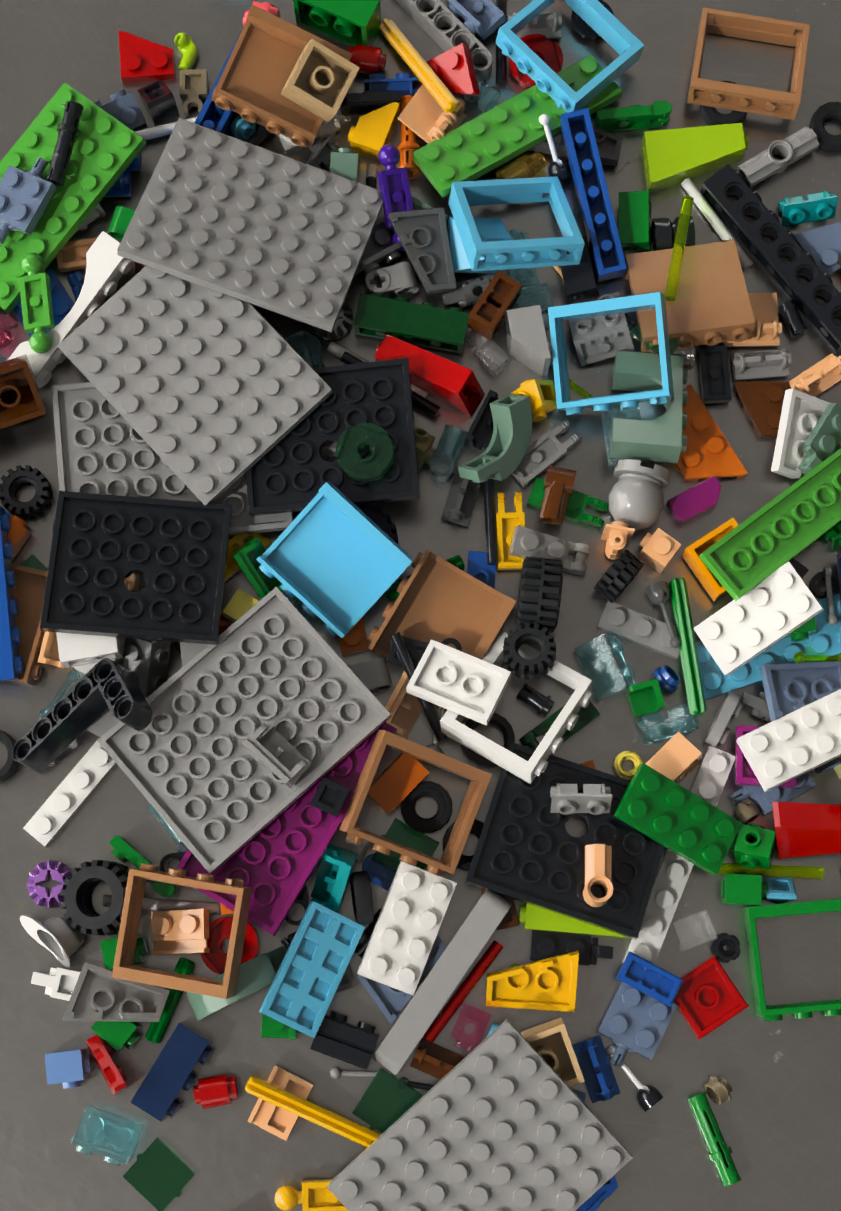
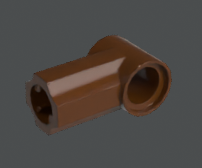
M551 465L548 466L543 488L545 494L540 508L539 520L554 525L563 524L568 498L573 490L576 471Z

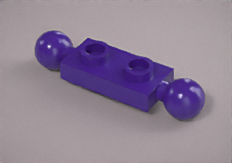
M388 144L383 146L378 154L379 161L382 165L386 166V170L377 172L383 199L386 227L390 228L393 226L388 218L389 213L412 211L414 209L407 168H397L396 164L400 160V151L396 146ZM396 232L393 235V244L400 241Z

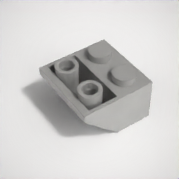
M540 305L507 310L505 334L510 356L540 376H548L549 366H553L551 340H547V330H549L547 314H542Z

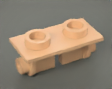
M831 353L788 382L789 387L817 397L841 381V355L836 357Z
M613 521L611 524L606 523L601 540H606L605 555L611 560L618 559L625 545H629L635 531L634 528H629L627 523Z

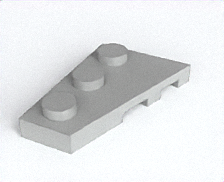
M84 962L64 1013L63 1021L159 1022L170 990L154 985L112 978L113 971Z

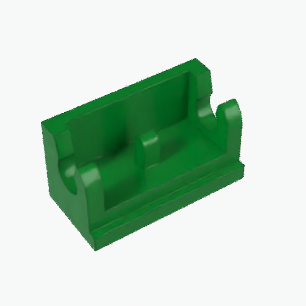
M649 190L619 192L618 234L621 246L624 247V252L651 251V197Z
M255 536L230 553L261 600L275 587L281 592L283 590L280 588L282 583L275 576L269 578L260 570L259 566L261 563L256 559L263 555L266 549L259 538Z

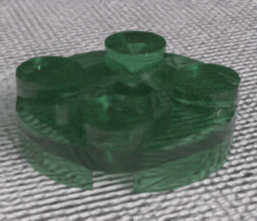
M360 423L341 434L336 445V456L339 466L350 478L363 482L377 481L390 469L394 460V448L392 440L383 428L373 423ZM366 445L370 446L372 455L367 456L366 459H361V454L358 453V450L364 449Z

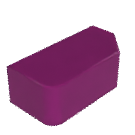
M713 476L669 499L666 506L678 525H683L715 508L721 485L717 478Z

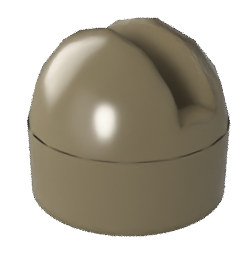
M744 801L735 808L736 819L744 825L751 823L761 814L756 805L749 801Z

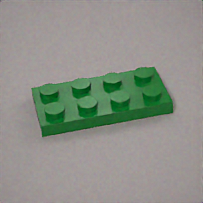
M644 763L639 764L614 814L616 818L711 875L718 874L742 824Z

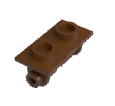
M421 1038L410 1067L441 1080L465 1057Z

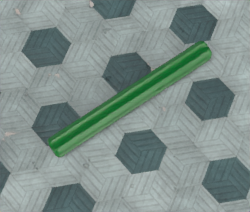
M674 578L669 582L677 637L681 640L679 650L689 712L693 716L703 715L707 708L686 581L684 578Z

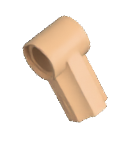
M605 844L585 846V887L583 898L592 907H602L613 894V884L611 882L612 846ZM591 886H602L605 890V897L596 898L593 896L590 890Z

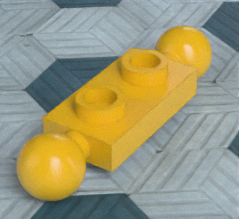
M331 1180L301 1181L302 1191H297L294 1187L286 1185L280 1187L275 1194V1203L283 1211H290L297 1204H302V1211H348L327 1188Z

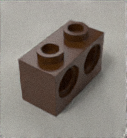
M498 270L468 315V327L492 341L506 319L507 310H512L520 298L522 284Z

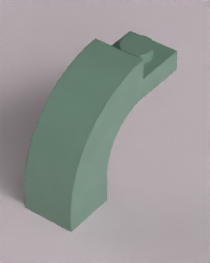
M509 393L490 403L493 418L491 441L481 455L458 467L460 478L472 480L474 483L485 482L489 478L503 481L514 472L521 463L531 438L532 410L529 396Z
M279 947L241 964L236 996L223 999L187 992L186 996L197 1020L208 1017L270 986L285 957L286 951L284 947ZM224 973L213 979L223 981Z

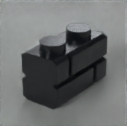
M332 1010L330 1015L325 1014L310 1049L367 1070L380 1035L374 1032L376 1027L359 1021L357 1026L346 1022L348 1016Z

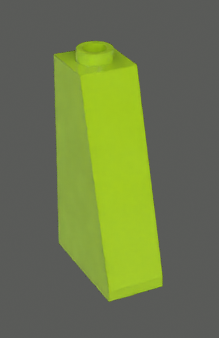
M742 123L644 131L642 152L649 193L658 192L682 183L687 178L692 179L740 161L745 149L749 147L748 133L743 132Z
M528 903L520 905L519 923H524V930L629 938Z

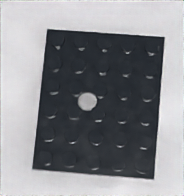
M408 358L313 368L332 389L333 393L246 472L248 514L250 516L302 511L319 493L318 490L329 481L355 505L419 499L420 486ZM329 441L337 442L342 449L340 457L332 462H327L320 456V449Z
M59 491L40 622L41 631L218 645L232 505L209 503L205 506L202 502ZM133 572H141L148 579L146 587L139 592H132L125 586V579Z
M513 742L510 743L508 749L526 761L530 759L535 749ZM549 755L547 758L548 765L544 773H541L540 776L536 775L531 784L502 768L465 883L488 889L635 940L638 939L665 846L614 816L631 781L553 755ZM556 783L577 784L578 793H583V784H604L605 787H610L612 802L610 813L599 815L590 813H572L568 815L550 813L552 800L550 797V787L556 786ZM580 815L586 819L588 831L584 836L573 837L566 831L565 823L569 817ZM605 844L612 846L611 882L613 884V894L602 907H592L583 898L586 845ZM591 886L590 890L593 896L596 898L605 897V890L602 886Z

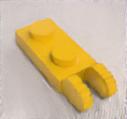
M515 492V512H505L506 498L504 493H497L498 570H522L524 559L509 555L514 528L518 525L525 527V512H522V493Z

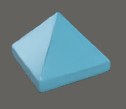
M763 877V882H766L767 899L776 904L797 900L793 878Z

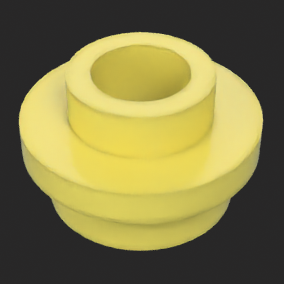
M623 751L614 760V770L620 778L632 780L639 764L643 762L637 753ZM628 760L633 763L631 771L623 768L624 761Z

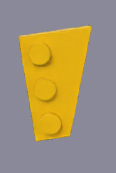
M575 951L487 973L485 1006L575 1012L579 952Z

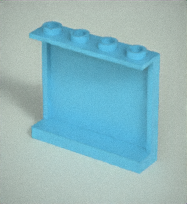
M329 481L318 490L319 493L263 555L259 556L256 560L261 563L259 568L269 578L275 576L282 583L280 588L291 598L296 596L304 603L301 607L314 618L317 615L325 623L323 627L333 637L339 635L343 638L415 559Z

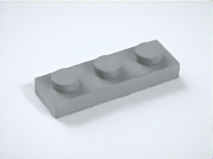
M607 601L597 626L598 629L672 659H678L680 650L679 647L673 648L670 645L671 636L666 623L617 603Z

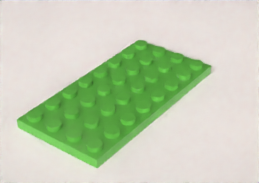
M65 82L0 162L1 181L9 165L22 171H31L37 158L40 157L48 162L41 175V178L46 180L58 139L57 127L62 122L66 102L74 101L83 105L84 109L78 127L80 133L73 145L64 186H56L55 193L31 235L21 231H10L4 244H0V307L9 314L21 300L19 278L28 276L21 266L23 257L28 253L40 255L44 261V268L40 272L43 273L147 144L144 138Z

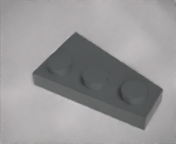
M444 208L389 213L388 218L427 294L455 291L456 282Z

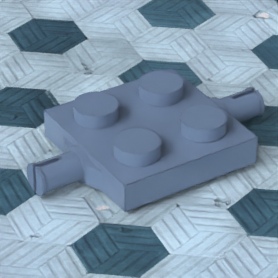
M40 157L37 158L31 171H22L9 165L0 181V244L2 245L10 231H21L27 235L32 234L57 189L53 183L41 178L48 162Z
M807 772L796 777L795 788L775 787L764 792L760 786H743V788L729 794V798L733 800L732 803L736 806L750 797L751 800L757 803L764 816L773 812L772 802H790L813 789L816 785Z
M621 982L597 1030L598 1033L610 1038L617 1046L609 1062L615 1064L619 1056L615 1066L621 1068L627 1052L638 1053L652 1060L678 1005L672 1003L671 1007H668Z

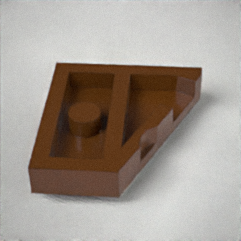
M734 381L733 390L735 393H738L744 405V411L753 421V427L758 437L777 438L785 390H788V382Z

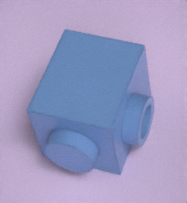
M87 1048L45 1054L47 1085L63 1083V1089L80 1087L81 1080L89 1079V1073L93 1071L92 1056L87 1054Z

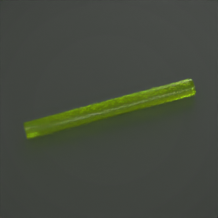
M684 196L682 199L665 290V300L675 301L694 200L691 196Z
M723 863L718 874H748L767 877L824 878L823 867L771 865L770 869L761 867L751 869L743 867L739 863Z

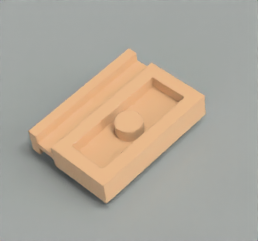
M209 909L151 912V942H154V950L151 951V955L210 953V948H207V939H209Z
M278 1065L274 1066L267 1080L268 1083L307 1100L314 1086L313 1083L286 1071ZM258 1098L248 1122L287 1141L299 1116Z

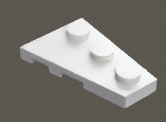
M795 389L785 390L771 472L791 479L800 478L802 472L798 469V466L806 455L803 444L826 407L830 404L829 402Z

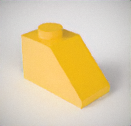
M390 103L359 117L357 125H352L348 134V141L350 142L351 149H354V154L380 162L378 158L379 151L383 146L390 143L398 123L400 103Z

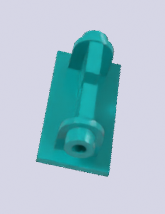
M823 191L808 194L805 201H803L802 196L783 198L782 201H778V210L782 212L781 225L786 226L834 218L838 196H834L832 192Z

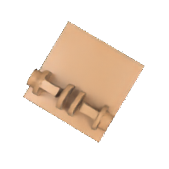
M422 84L397 119L429 144L436 139L440 140L442 136L445 137V134L460 126L467 116L463 113L465 111V101L461 98H456L459 106L455 109V112H445Z
M748 293L755 319L753 336L751 339L741 342H724V345H727V347L780 346L779 334L782 333V323L778 321L777 293Z

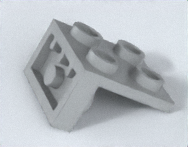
M615 292L585 302L619 298L620 295L619 292ZM625 313L568 320L581 366L614 357L616 350L635 351Z

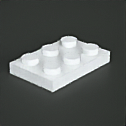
M431 639L406 687V691L411 695L487 726L511 678V671Z

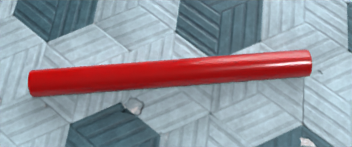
M494 940L423 1035L430 1043L435 1041L504 948L497 941Z

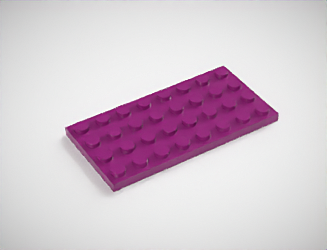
M386 722L322 777L351 790L339 818L310 805L322 780L321 778L212 874L215 875L214 881L225 882L226 878L244 880L243 886L253 887L248 921L273 936L276 935L342 824L378 730H386L396 734L397 729ZM187 849L176 867L177 869L187 870L186 876L197 877V873L209 874L189 849ZM196 888L234 911L237 895Z

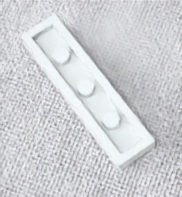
M98 741L93 744L23 827L43 846L48 847L117 765Z

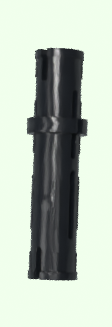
M74 101L66 102L62 122L57 127L58 139L46 181L56 186H64L73 145L80 133L78 127L84 107Z

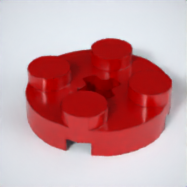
M529 34L520 38L555 73L561 71L563 53L558 43L554 40L552 42L546 39V36L542 34ZM509 57V68L518 84L522 88H530L536 85L527 74L522 73L518 69L516 63Z
M233 916L220 917L209 924L207 948H210V953H200L205 965L217 974L225 972L228 952L224 953L222 950L225 947L223 941L226 938L230 940ZM247 922L241 964L257 957L260 951L258 934L249 922Z

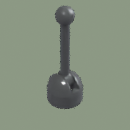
M655 582L646 588L648 597L652 603L661 606L671 636L670 645L673 648H678L681 645V640L676 636L666 606L671 597L668 582Z

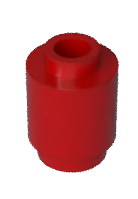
M360 44L349 46L348 52L352 53L350 62L360 67L358 73L371 75L379 74L380 70H385L387 55L382 54V48Z
M226 1073L198 1079V1085L193 1086L196 1105L201 1104L202 1109L232 1104V1100L239 1099L235 1075L227 1076Z

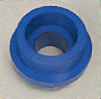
M664 665L662 668L658 667L654 670L656 676L654 679H658L661 690H668L670 692L677 690V685L681 680L670 666Z

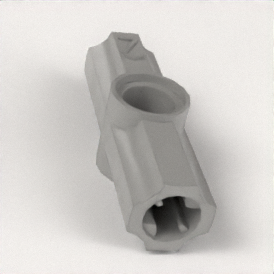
M806 126L784 140L772 142L768 149L739 165L737 170L744 177L746 185L751 188L773 174L783 173L787 166L818 149L817 135L812 128L810 129ZM773 155H780L783 160H777Z

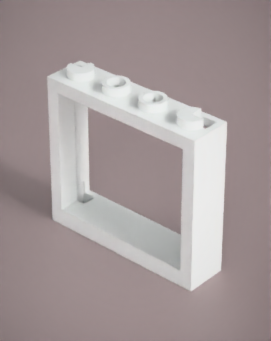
M503 631L500 633L482 660L498 667L501 666L504 661L503 646L505 637L508 638L507 633ZM527 644L521 645L518 650L519 655L528 660L537 658L541 653ZM556 660L554 661L553 668H548L547 675L575 691L528 761L461 723L465 717L450 710H447L440 720L441 733L531 784L536 775L540 776L546 770L548 765L546 760L551 752L556 754L564 740L561 737L565 731H571L579 717L577 713L580 708H586L589 705V700L593 695L591 692L592 680Z

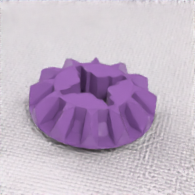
M53 860L38 863L29 872L26 884L29 897L37 905L52 908L60 906V902L65 901V896H60L61 889H66L67 887L64 881L66 877H73L70 869L65 864ZM49 871L50 875H52V880L62 882V885L52 887L50 897L48 889L39 885V883L48 880Z

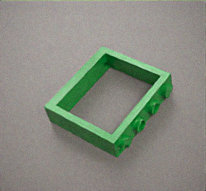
M841 899L743 908L756 1016H764L765 1021L783 1020L782 1014L794 1013L795 1019L812 1018V1012L824 1011V1016L841 1015V999L766 1005L756 919L841 911Z

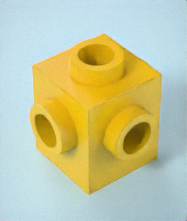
M526 380L520 384V388L511 392V394L529 396L532 422L545 419L547 413L557 408L553 380Z

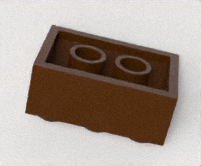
M27 355L1 362L0 429L46 414Z

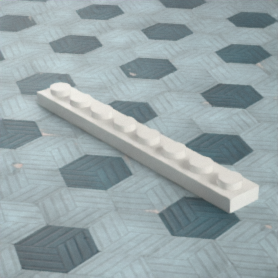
M709 745L690 792L717 807L735 761V756ZM668 848L654 881L638 939L631 938L622 963L629 951L653 964L656 962L694 865Z

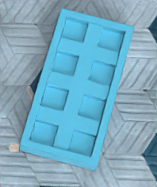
M310 901L259 1012L315 1038L365 927L314 901Z

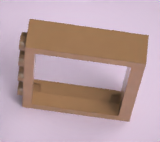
M703 7L698 26L687 103L795 120L801 102L810 24ZM706 33L795 47L790 93L700 78Z
M378 730L339 830L348 833L346 839L360 845L363 844L364 840L374 843L373 850L388 856L391 850L401 854L399 860L414 866L417 865L418 861L428 865L426 871L442 876L444 871L454 875L492 774L386 730ZM386 746L471 780L441 860L355 826Z
M141 863L140 868L129 869L112 978L223 999L236 996L253 887L243 886L244 880L226 878L225 882L214 881L215 875L197 873V877L186 876L187 870L169 868L168 872L158 871V865ZM146 880L237 895L223 981L133 964Z

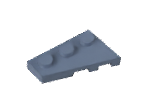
M841 221L794 235L797 239V244L803 251H807L813 256L816 266L822 272H826L831 277L841 270V266L838 264L841 259Z
M841 661L764 664L760 668L771 722L841 689Z
M438 935L434 941L417 988L446 949ZM357 974L358 979L392 1025L413 995Z

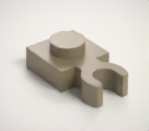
M207 69L180 70L181 100L186 99L183 103V111L185 117H189L190 108L197 107L198 113H200L203 107L200 99H207L208 97Z

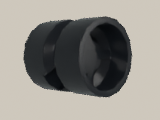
M691 215L678 216L674 219L673 223L669 218L652 219L651 240L653 251L695 245L693 217Z

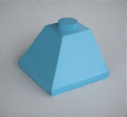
M449 216L447 218L448 239L454 273H496L498 270L472 272L454 218ZM473 217L482 242L512 240L501 218Z

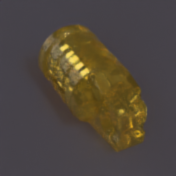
M539 152L529 156L526 154L503 167V169L498 170L496 176L497 179L533 178L538 171L547 165L544 155H541Z

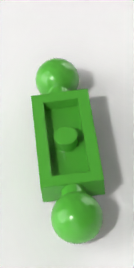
M28 253L21 261L22 269L28 276L19 278L24 330L28 334L33 333L29 340L31 349L36 353L43 354L52 347V339L45 330L55 328L50 279L47 273H40L44 268L42 257L37 253Z

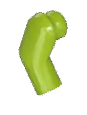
M183 32L178 33L174 38V43L183 56L178 69H192L199 50L190 36Z

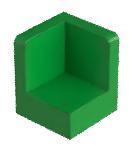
M658 679L631 685L626 690L634 719L660 712L665 708Z

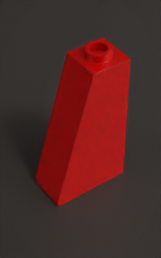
M387 334L384 341L376 349L374 356L376 361L408 358L411 384L428 392L429 396L471 418L485 395L473 370Z
M772 802L779 859L841 853V805Z

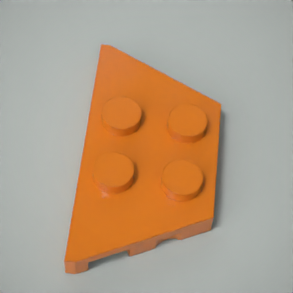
M691 384L687 385L685 390H688L686 407L682 408V412H687L686 429H682V435H687V445L685 453L680 452L678 463H673L685 482L709 479L713 476L717 480L722 477H745L748 472Z

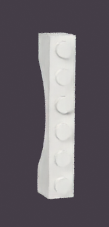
M104 231L101 232L86 253L87 268L85 280L77 301L65 318L54 329L47 332L52 339L51 349L43 354L36 353L31 349L29 341L20 343L8 359L26 354L38 388L49 382L52 376L51 372L55 366L62 363L67 357L57 346L101 307L106 297H110L117 289V282L122 275L127 274L134 265V261L117 255L120 243Z

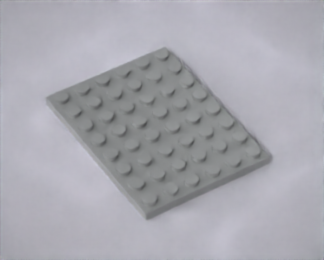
M179 118L119 244L117 255L332 333L382 209L383 199L380 190Z
M145 266L57 346L205 506L219 498L333 393L332 389L250 303L149 266Z
M91 382L52 386L59 491L201 502ZM246 473L213 502L232 505L229 536L282 531L292 523V512L250 516L248 514Z
M275 587L218 636V645L209 644L146 698L153 714L150 724L145 729L137 731L119 721L97 741L209 874H213L392 716L283 593ZM264 723L266 725L270 724L312 763L311 767L291 788L283 783L243 744Z
M506 1019L331 1180L327 1188L348 1211H576L633 1157L512 1023Z

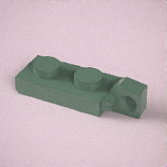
M830 403L826 407L803 444L806 455L799 464L798 469L804 475L830 457L841 442V407L837 403Z

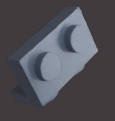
M445 0L447 8L463 22L473 35L476 34L482 41L487 39L507 20L505 14L490 0Z
M124 89L109 95L111 100L104 104H101L100 100L93 102L131 130L147 123L131 91L126 93Z

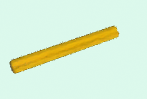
M387 18L383 19L379 26L381 33L443 110L449 113L455 112V109L459 106L457 99L396 24Z
M251 1076L246 1083L245 1090L247 1093L365 1147L371 1145L381 1135L255 1076Z

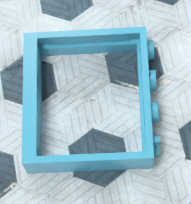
M533 0L499 28L495 44L502 50V54L508 55L516 63L518 69L522 73L527 74L536 83L540 91L546 92L555 101L557 107H561L566 113L581 110L640 59L644 44L598 0H563L620 55L580 90L575 92L516 35L519 30L556 1Z
M558 176L452 182L448 204L472 272L580 264L585 243ZM549 201L563 237L482 242L469 206Z
M655 292L548 307L558 410L566 411V415L583 414V409L593 408L594 412L611 410V405L621 404L622 409L639 407L638 402L649 401L650 405H661L667 403L666 399L674 398L664 294ZM655 309L663 389L571 400L564 321Z

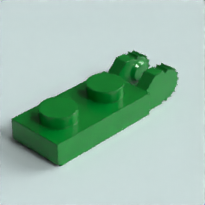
M659 100L654 101L652 105L607 107L596 111L594 126L610 133L663 127L666 124L668 125L670 121L669 115L672 112V106L667 101Z
M536 477L527 501L528 506L538 510L541 508L545 490H543L544 479ZM572 490V494L568 498L564 519L602 528L604 520L591 514H585L584 510L588 506L598 511L607 512L609 504L603 500L589 497L590 495Z
M115 835L109 842L115 848L111 853L124 864L127 860L136 868H140L141 863L153 864L123 837ZM153 881L154 891L163 896V898H170L176 895L177 885Z

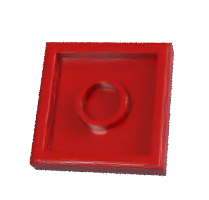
M712 956L681 977L683 982L673 1001L678 1005L677 1008L699 1040L749 1007L716 956Z

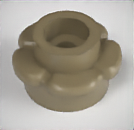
M711 1076L709 1082L704 1086L708 1096L718 1105L725 1101H731L732 1097L729 1093L732 1092V1087L724 1077L720 1076L717 1078L716 1076Z

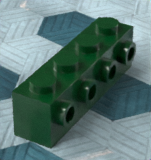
M369 292L367 295L360 293L353 326L354 333L357 335L385 339L387 334L412 345L463 354L468 331L469 313L457 307L444 309L438 308L437 305L429 302L416 304L402 297L389 299L383 298L381 294Z

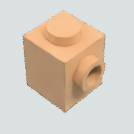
M658 528L654 534L648 532L640 542L639 546L643 549L638 558L661 574L682 544Z

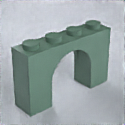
M616 350L612 390L643 392L663 389L660 354ZM670 355L674 398L666 399L667 403L663 404L666 408L665 414L652 420L613 418L609 458L678 463L680 452L685 453L687 445V435H682V429H686L687 412H682V408L686 407L688 390H683V384L686 385L688 378V368L683 367V356Z

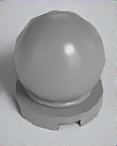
M619 460L614 468V476L619 481L613 485L610 491L609 511L615 521L627 523L629 528H634L636 531L649 528L659 519L664 510V494L661 488L669 486L671 472L655 464L654 469L640 466L641 460Z

